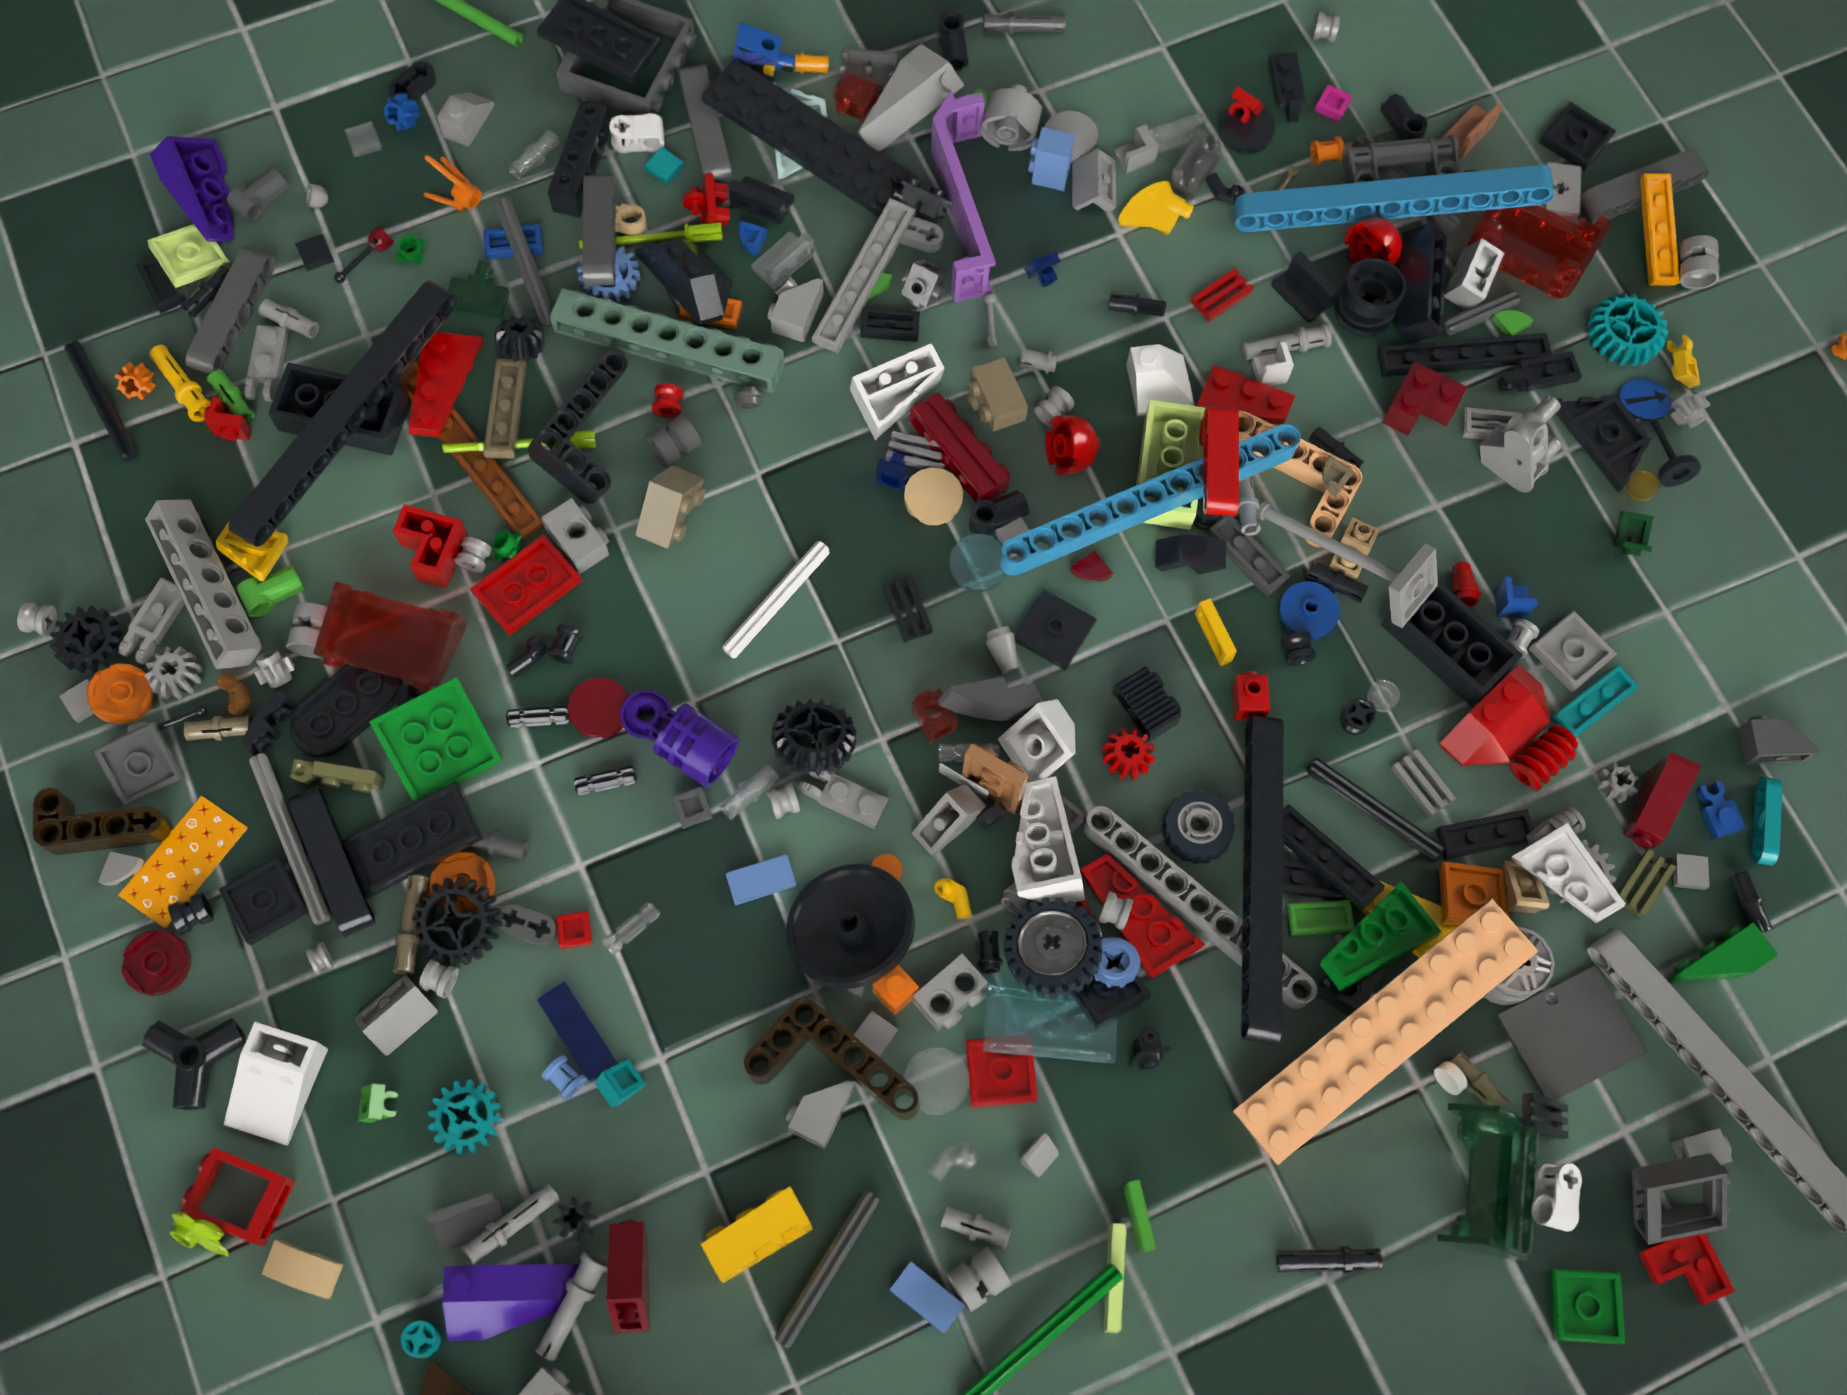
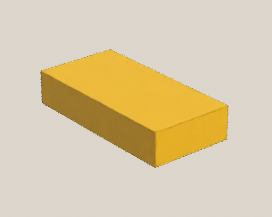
M1211 598L1199 602L1195 616L1220 666L1232 662L1237 650Z

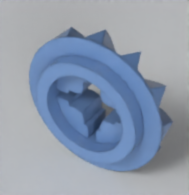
M1120 938L1102 939V961L1099 964L1097 975L1094 974L1095 980L1105 983L1108 988L1111 986H1120L1122 988L1125 984L1133 982L1140 969V957L1137 950L1129 942ZM1122 956L1119 963L1120 969L1113 967L1106 970L1109 962L1107 958L1113 961Z

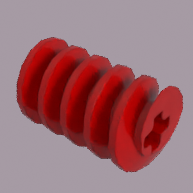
M1552 725L1547 732H1544L1539 737V740H1535L1530 747H1527L1522 752V755H1518L1510 763V770L1523 785L1538 792L1542 788V783L1547 784L1551 780L1550 776H1556L1559 773V768L1564 769L1568 765V761H1573L1576 758L1574 749L1578 747V742L1575 736L1566 728L1560 725Z

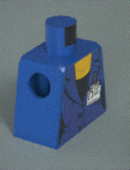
M739 23L732 61L734 59L739 60L773 82L776 69L790 73L793 72L796 56L780 52L782 42L780 36L745 23Z

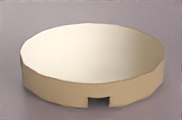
M942 468L920 470L910 477L905 486L904 503L908 513L925 525L937 526L948 523L962 507L963 489L960 481L952 473Z

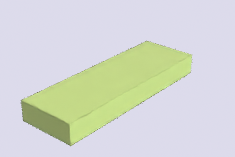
M1112 1223L1109 1226L1107 1265L1111 1263L1115 1265L1122 1273L1123 1279L1105 1294L1103 1332L1118 1333L1121 1331L1126 1243L1125 1224Z

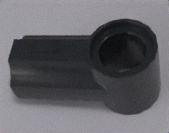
M946 11L940 17L938 40L942 46L943 58L951 64L955 71H961L969 64L963 30L964 19L956 11Z
M1396 93L1389 96L1382 103L1380 111L1398 134L1397 141L1424 138L1428 126L1427 119L1423 115L1415 113L1402 95L1399 96Z
M1015 490L991 501L981 500L975 503L969 520L970 531L978 537H987L996 528L1020 517L1027 516L1030 510L1023 492ZM985 516L989 521H981L978 517Z

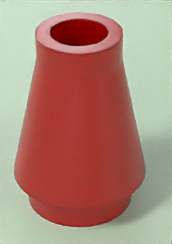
M1467 562L1456 563L1452 567L1451 592L1468 607L1472 608L1479 603L1481 591L1471 571V565Z

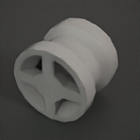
M1318 11L1312 39L1327 38L1329 42H1335L1340 23V14L1328 16L1324 12Z
M464 537L461 543L463 549L461 553L456 555L454 561L457 565L468 571L482 573L486 566L484 560L490 556L492 548L479 539Z
M25 602L18 612V628L21 632L31 633L34 630L40 635L49 636L56 626L57 611L52 605L40 607L34 602Z
M791 782L785 783L783 788L777 790L774 788L767 789V795L776 819L782 818L788 812L794 814L800 812L799 803Z
M1109 891L1098 921L1101 923L1111 922L1115 924L1117 929L1123 931L1134 900L1130 898L1123 900L1118 898L1116 893Z
M433 958L427 963L422 972L419 988L424 991H436L437 996L445 999L456 984L459 969L452 965L445 967L437 959Z

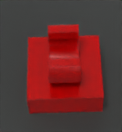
M1237 87L1232 94V98L1236 103L1230 106L1228 113L1233 116L1237 110L1243 109L1244 115L1240 121L1245 124L1249 121L1251 113L1258 117L1264 106L1258 99Z

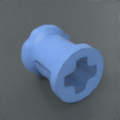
M562 1055L556 1058L544 1070L542 1078L550 1080L562 1092L561 1097L564 1100H568L582 1088L587 1078L584 1075L579 1076L566 1063L567 1058Z

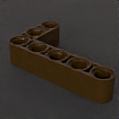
M803 997L795 1000L744 1057V1068L751 1080L757 1084H767L781 1072L809 1041L898 1119H912L920 1110L917 1090L809 998ZM804 1010L814 1012L812 1019L804 1023L797 1020L799 1013ZM828 1031H835L838 1033V1038L835 1042L826 1044L821 1041L823 1034ZM779 1036H791V1042L786 1047L775 1046V1041ZM850 1053H861L863 1055L862 1061L857 1065L847 1064L846 1058ZM764 1059L769 1061L765 1071L761 1073L752 1071L754 1063L758 1060ZM883 1073L887 1075V1083L881 1087L873 1086L870 1082L875 1074ZM901 1095H909L914 1100L909 1108L900 1109L895 1105L897 1098Z

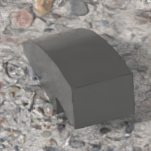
M1004 677L950 686L938 699V702L944 708L975 718L1015 721L1023 717L1041 700L1034 683L1008 688Z

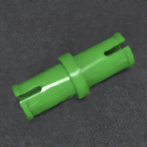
M218 369L211 372L207 377V381L217 392L226 408L229 409L232 415L243 416L246 422L249 423L255 414L244 401L241 390L233 386L223 370Z

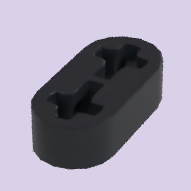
M423 61L411 65L389 84L388 92L390 97L396 96L401 91L403 93L407 92L408 100L417 101L436 84L433 67L431 64Z

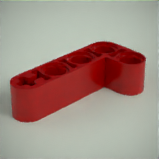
M1206 405L1199 428V446H1204V515L1236 517L1239 506V409L1237 406Z

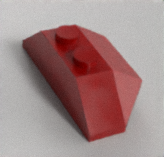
M1519 664L1438 745L1460 766L1509 764L1550 723L1543 685Z

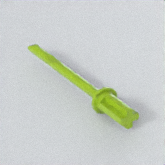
M685 223V230L618 236L616 237V245L669 241L679 238L686 239L691 243L723 240L721 223L700 225ZM579 240V248L582 249L583 240Z
M594 430L576 431L569 440L579 449L596 448ZM534 438L517 439L516 448H528ZM485 442L443 444V453L483 451Z

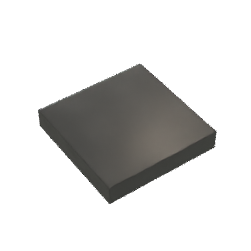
M155 721L92 750L123 807L185 778Z

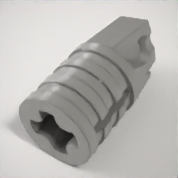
M1568 806L1549 817V819L1544 820L1527 834L1526 838L1529 845H1532L1567 823L1577 835L1585 830V821L1575 808Z

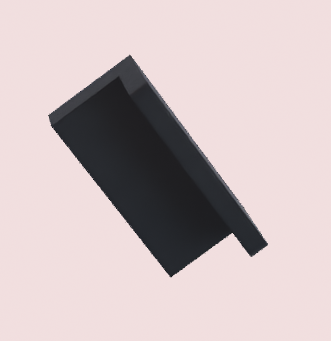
M745 176L741 182L733 179L729 186L731 205L780 225L795 201L794 195L748 176Z
M1301 251L1292 257L1288 270L1273 280L1271 284L1308 323L1332 307L1340 291Z

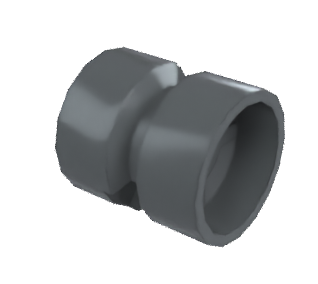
M681 413L666 423V429L657 428L645 436L651 451L665 468L680 460L681 453L688 455L702 446L695 428Z

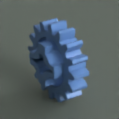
M623 246L616 250L615 285L585 286L582 267H577L580 288H583L586 295L614 299L618 304L620 303L621 296L627 299L631 298L629 290L637 291V282L641 281L638 261H635L632 252L626 254Z

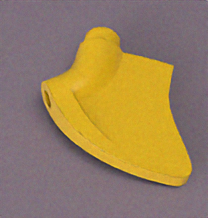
M1169 181L1157 182L1142 189L1126 204L1118 218V225L1122 227H1150L1169 235L1179 216L1185 219L1189 218L1194 206L1191 203H1186V199L1173 193Z

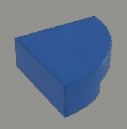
M740 220V242L747 252L757 257L767 236V228Z

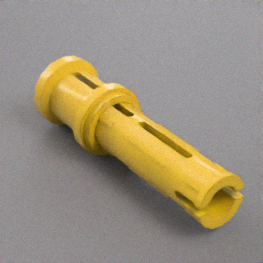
M165 345L154 346L149 352V357L155 362L175 389L176 400L180 404L185 405L191 420L196 422L203 421L205 409L207 406H210L211 401L203 396L201 386L188 378Z

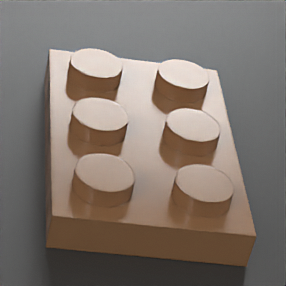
M972 743L965 753L962 776L989 792L987 799L994 803L1001 801L1007 810L1015 815L1022 802L1028 775L1024 773V769L1018 764L1011 761L1006 763L997 758L996 753L992 749L984 745L978 747Z

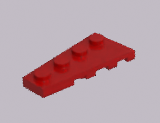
M436 332L424 346L420 355L409 422V434L440 438L454 409V403L464 388V382L475 365L478 353L481 352L484 346V337Z
M1105 854L1080 870L1081 876L1102 908L1109 891L1116 893L1117 897L1123 900L1126 898L1134 900L1123 931L1117 929L1123 940L1129 942L1137 950L1140 957V965L1150 980L1205 946V943L1200 938L1191 934L1176 916L1173 917L1160 905L1161 902L1152 894L1149 895L1138 885V881L1109 854Z

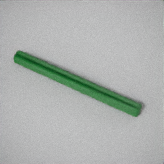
M1112 1263L1108 1264L960 1395H991L1116 1286L1123 1279L1122 1273Z

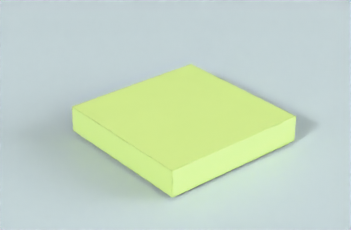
M194 224L147 240L149 248L175 288L212 275L220 265L230 269V262L217 242H207Z

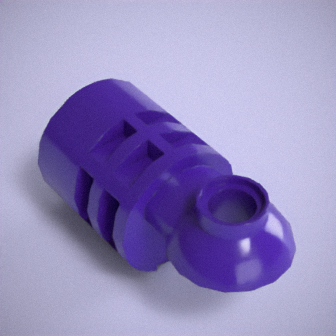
M641 690L631 694L624 701L620 711V720L624 729L630 735L638 738H647L654 742L653 752L656 755L665 758L671 765L680 768L682 772L706 788L714 784L734 757L740 738L716 722H712L704 714L698 713L687 703L681 705L676 710V713L671 709L669 701L658 692ZM645 712L655 714L649 721L639 720L640 715Z

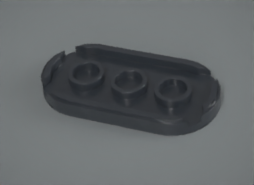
M362 655L351 660L294 709L289 728L292 741L302 752L313 757H327L340 752L371 726L370 720L386 713L396 704L393 701V697L398 695V687L403 685L401 672L392 660L382 655Z

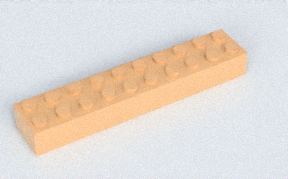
M1493 899L1490 900L1243 1102L1233 1113L1273 1162L1279 1165L1538 952L1537 948Z

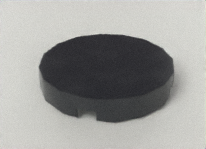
M1229 108L1224 112L1220 123V137L1232 150L1240 153L1241 150L1249 151L1248 154L1257 153L1264 150L1271 143L1275 132V122L1270 112L1265 108L1262 109L1258 117L1251 113L1249 121L1245 124L1240 121L1244 115L1243 109L1237 110L1233 116L1228 113Z

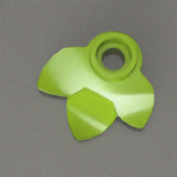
M183 1212L173 1213L174 1222L172 1224L174 1227L170 1231V1235L176 1241L188 1248H193L196 1243H199L211 1252L224 1256L229 1255L228 1249L219 1242L224 1233L218 1226L206 1220H195Z

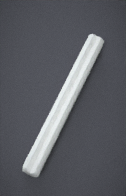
M821 541L815 542L723 644V651L728 656L736 658L829 555V548Z

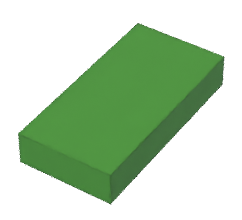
M1350 900L1290 903L1285 906L1289 938L1348 934L1355 928Z
M1140 1180L1127 1182L1123 1187L1137 1250L1140 1254L1156 1249Z

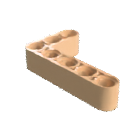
M1239 411V428L1245 431H1239V442L1276 427L1248 412ZM1300 439L1294 453L1297 458H1291L1273 468L1324 493L1307 526L1316 531L1318 530L1315 526L1322 527L1326 532L1320 533L1332 538L1361 484L1362 472L1355 465ZM1279 441L1283 445H1289L1285 441ZM1253 452L1256 456H1263L1259 452ZM1329 455L1354 471L1348 480L1350 485H1345L1336 497L1325 487L1322 472L1314 468L1319 467L1323 469ZM1328 503L1335 504L1338 509L1332 508ZM1305 539V540L1307 541V543L1310 544L1311 546L1316 547V548L1321 547V546H1319V545H1317V544H1315V543H1313V542H1311V541Z

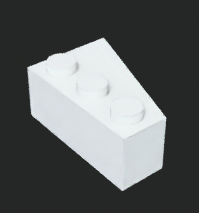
M932 343L852 377L850 391L875 440L941 381L945 368Z

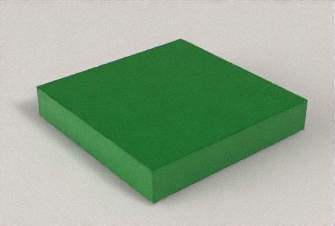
M1549 1269L1553 1341L1625 1344L1621 1272Z

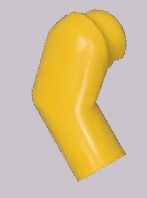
M949 878L938 879L934 884V891L941 898L954 904L956 919L963 920L972 917L966 888Z

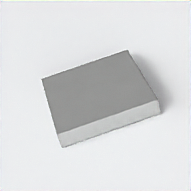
M1574 610L1529 648L1571 693L1617 655Z

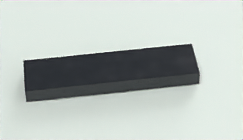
M1288 804L1283 808V843L1361 911L1384 890L1385 885L1291 805Z

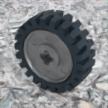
M1043 898V903L1037 904L1036 901L1029 903L1030 908L1027 910L1024 907L1018 911L1019 916H1013L1011 919L1010 928L1007 927L1005 932V958L1016 982L1020 986L1023 985L1026 991L1030 993L1034 991L1037 996L1042 998L1045 995H1049L1050 999H1058L1060 994H1063L1065 998L1071 996V991L1075 990L1078 993L1083 990V985L1085 983L1089 985L1093 980V975H1097L1099 964L1102 961V940L1095 920L1091 915H1088L1087 910L1082 906L1078 908L1076 903L1071 900L1068 903H1064L1063 898H1055V902H1050L1049 898Z

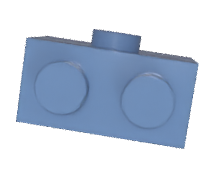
M1042 127L1040 137H1034L1031 147V159L1028 172H1033L1031 184L1064 191L1070 169L1075 134Z

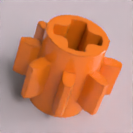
M127 362L122 367L123 370H120L114 376L119 379L117 390H121L127 396V399L138 396L140 400H143L148 395V392H151L156 387L151 382L154 372H150L149 369L144 367V363L133 366L131 362Z

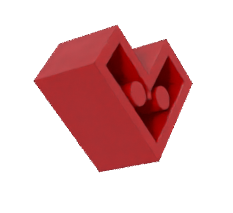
M403 504L392 531L400 546L416 550L410 564L413 573L418 581L447 589L457 565L454 561L456 555L461 553L463 549L461 543L464 537H468L462 520Z

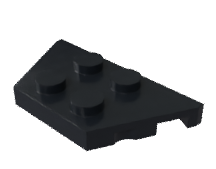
M1605 395L1599 398L1591 396L1579 397L1577 401H1563L1562 398H1557L1561 407L1556 412V415L1618 492L1622 491L1652 439L1616 395Z

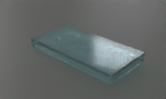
M988 985L983 1051L1115 1063L1117 1018L1095 1029L1072 995L1064 998L1063 994H1060L1058 999H1050L1049 995H1045L1042 998L1037 996L1034 991L1030 993L1020 988Z

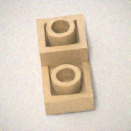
M1352 517L1340 543L1368 556L1380 529ZM1334 554L1328 567L1337 572L1341 570L1345 572L1344 575L1354 580H1357L1362 569L1361 566L1337 554Z
M274 1240L262 1275L304 1292L330 1299L343 1264L319 1253L307 1252L285 1241Z

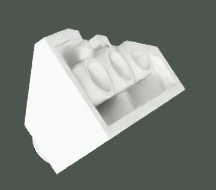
M1055 776L1027 782L1020 811L1019 831L1016 835L1015 856H1013L1011 865L1018 896L1043 903V898H1049L1050 902H1055V898H1063L1064 903H1068L1069 900L1073 902L1085 900L1082 877L1057 778Z

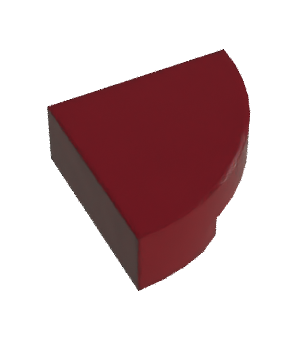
M1095 551L1070 568V572L1077 578L1097 580V582L1108 580L1113 575V572Z

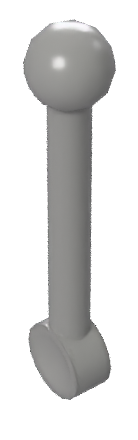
M987 294L984 297L988 309L989 336L987 340L989 346L994 347L997 346L993 314L995 296Z

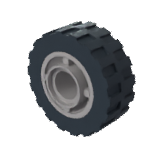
M1193 790V792L1182 793L1179 798L1176 797L1172 801L1171 806L1169 805L1163 821L1162 833L1165 836L1166 845L1181 860L1185 862L1186 860L1191 861L1193 864H1198V862H1204L1205 864L1209 863L1212 859L1216 860L1221 856L1222 852L1227 850L1235 830V824L1233 823L1234 815L1229 810L1230 806L1224 803L1220 796H1215L1209 791ZM1199 822L1205 826L1206 830L1202 832L1196 831L1192 828L1191 823Z

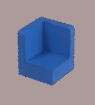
M1504 576L1494 589L1497 617L1527 618L1538 605L1537 598H1529L1528 585H1512L1511 576Z

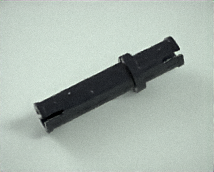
M1341 1246L1340 1249L1276 1251L1278 1273L1342 1271L1343 1274H1351L1352 1271L1362 1270L1382 1271L1383 1267L1380 1248L1350 1249L1349 1246Z

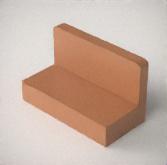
M1498 103L1488 113L1477 104H1474L1442 139L1455 135L1459 143L1458 155L1462 159L1494 126L1503 106Z

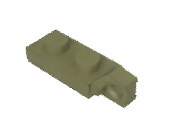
M296 759L293 761L290 778L307 785L314 780H321V784L325 786L340 788L341 783L352 785L351 789L364 793H371L372 788L383 790L385 779L376 771L318 761L308 762Z

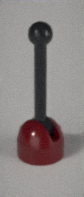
M376 226L368 235L367 241L369 246L342 272L335 273L334 279L337 283L345 282L346 276L372 251L383 252L394 244L393 240L382 228Z

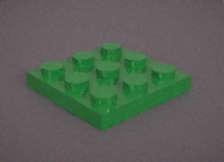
M457 677L369 721L413 802L455 781L461 783L502 761Z

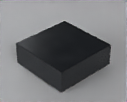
M323 233L295 243L307 271L334 262Z

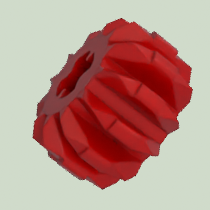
M1123 727L1119 729L1118 736L1111 733L1108 736L1109 743L1103 744L1102 751L1106 754L1102 758L1103 764H1111L1108 770L1109 774H1114L1116 771L1121 772L1119 775L1121 781L1125 779L1126 774H1129L1133 781L1138 779L1139 773L1146 775L1149 772L1148 765H1153L1155 757L1151 755L1155 749L1154 744H1145L1148 740V735L1136 736L1138 732L1136 728H1133L1130 734ZM1126 750L1132 752L1131 758L1124 756Z

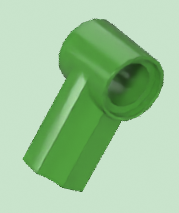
M292 565L267 576L265 581H259L257 578L252 577L242 581L236 587L239 598L248 616L251 618H259L269 614L274 609L275 604L305 590Z

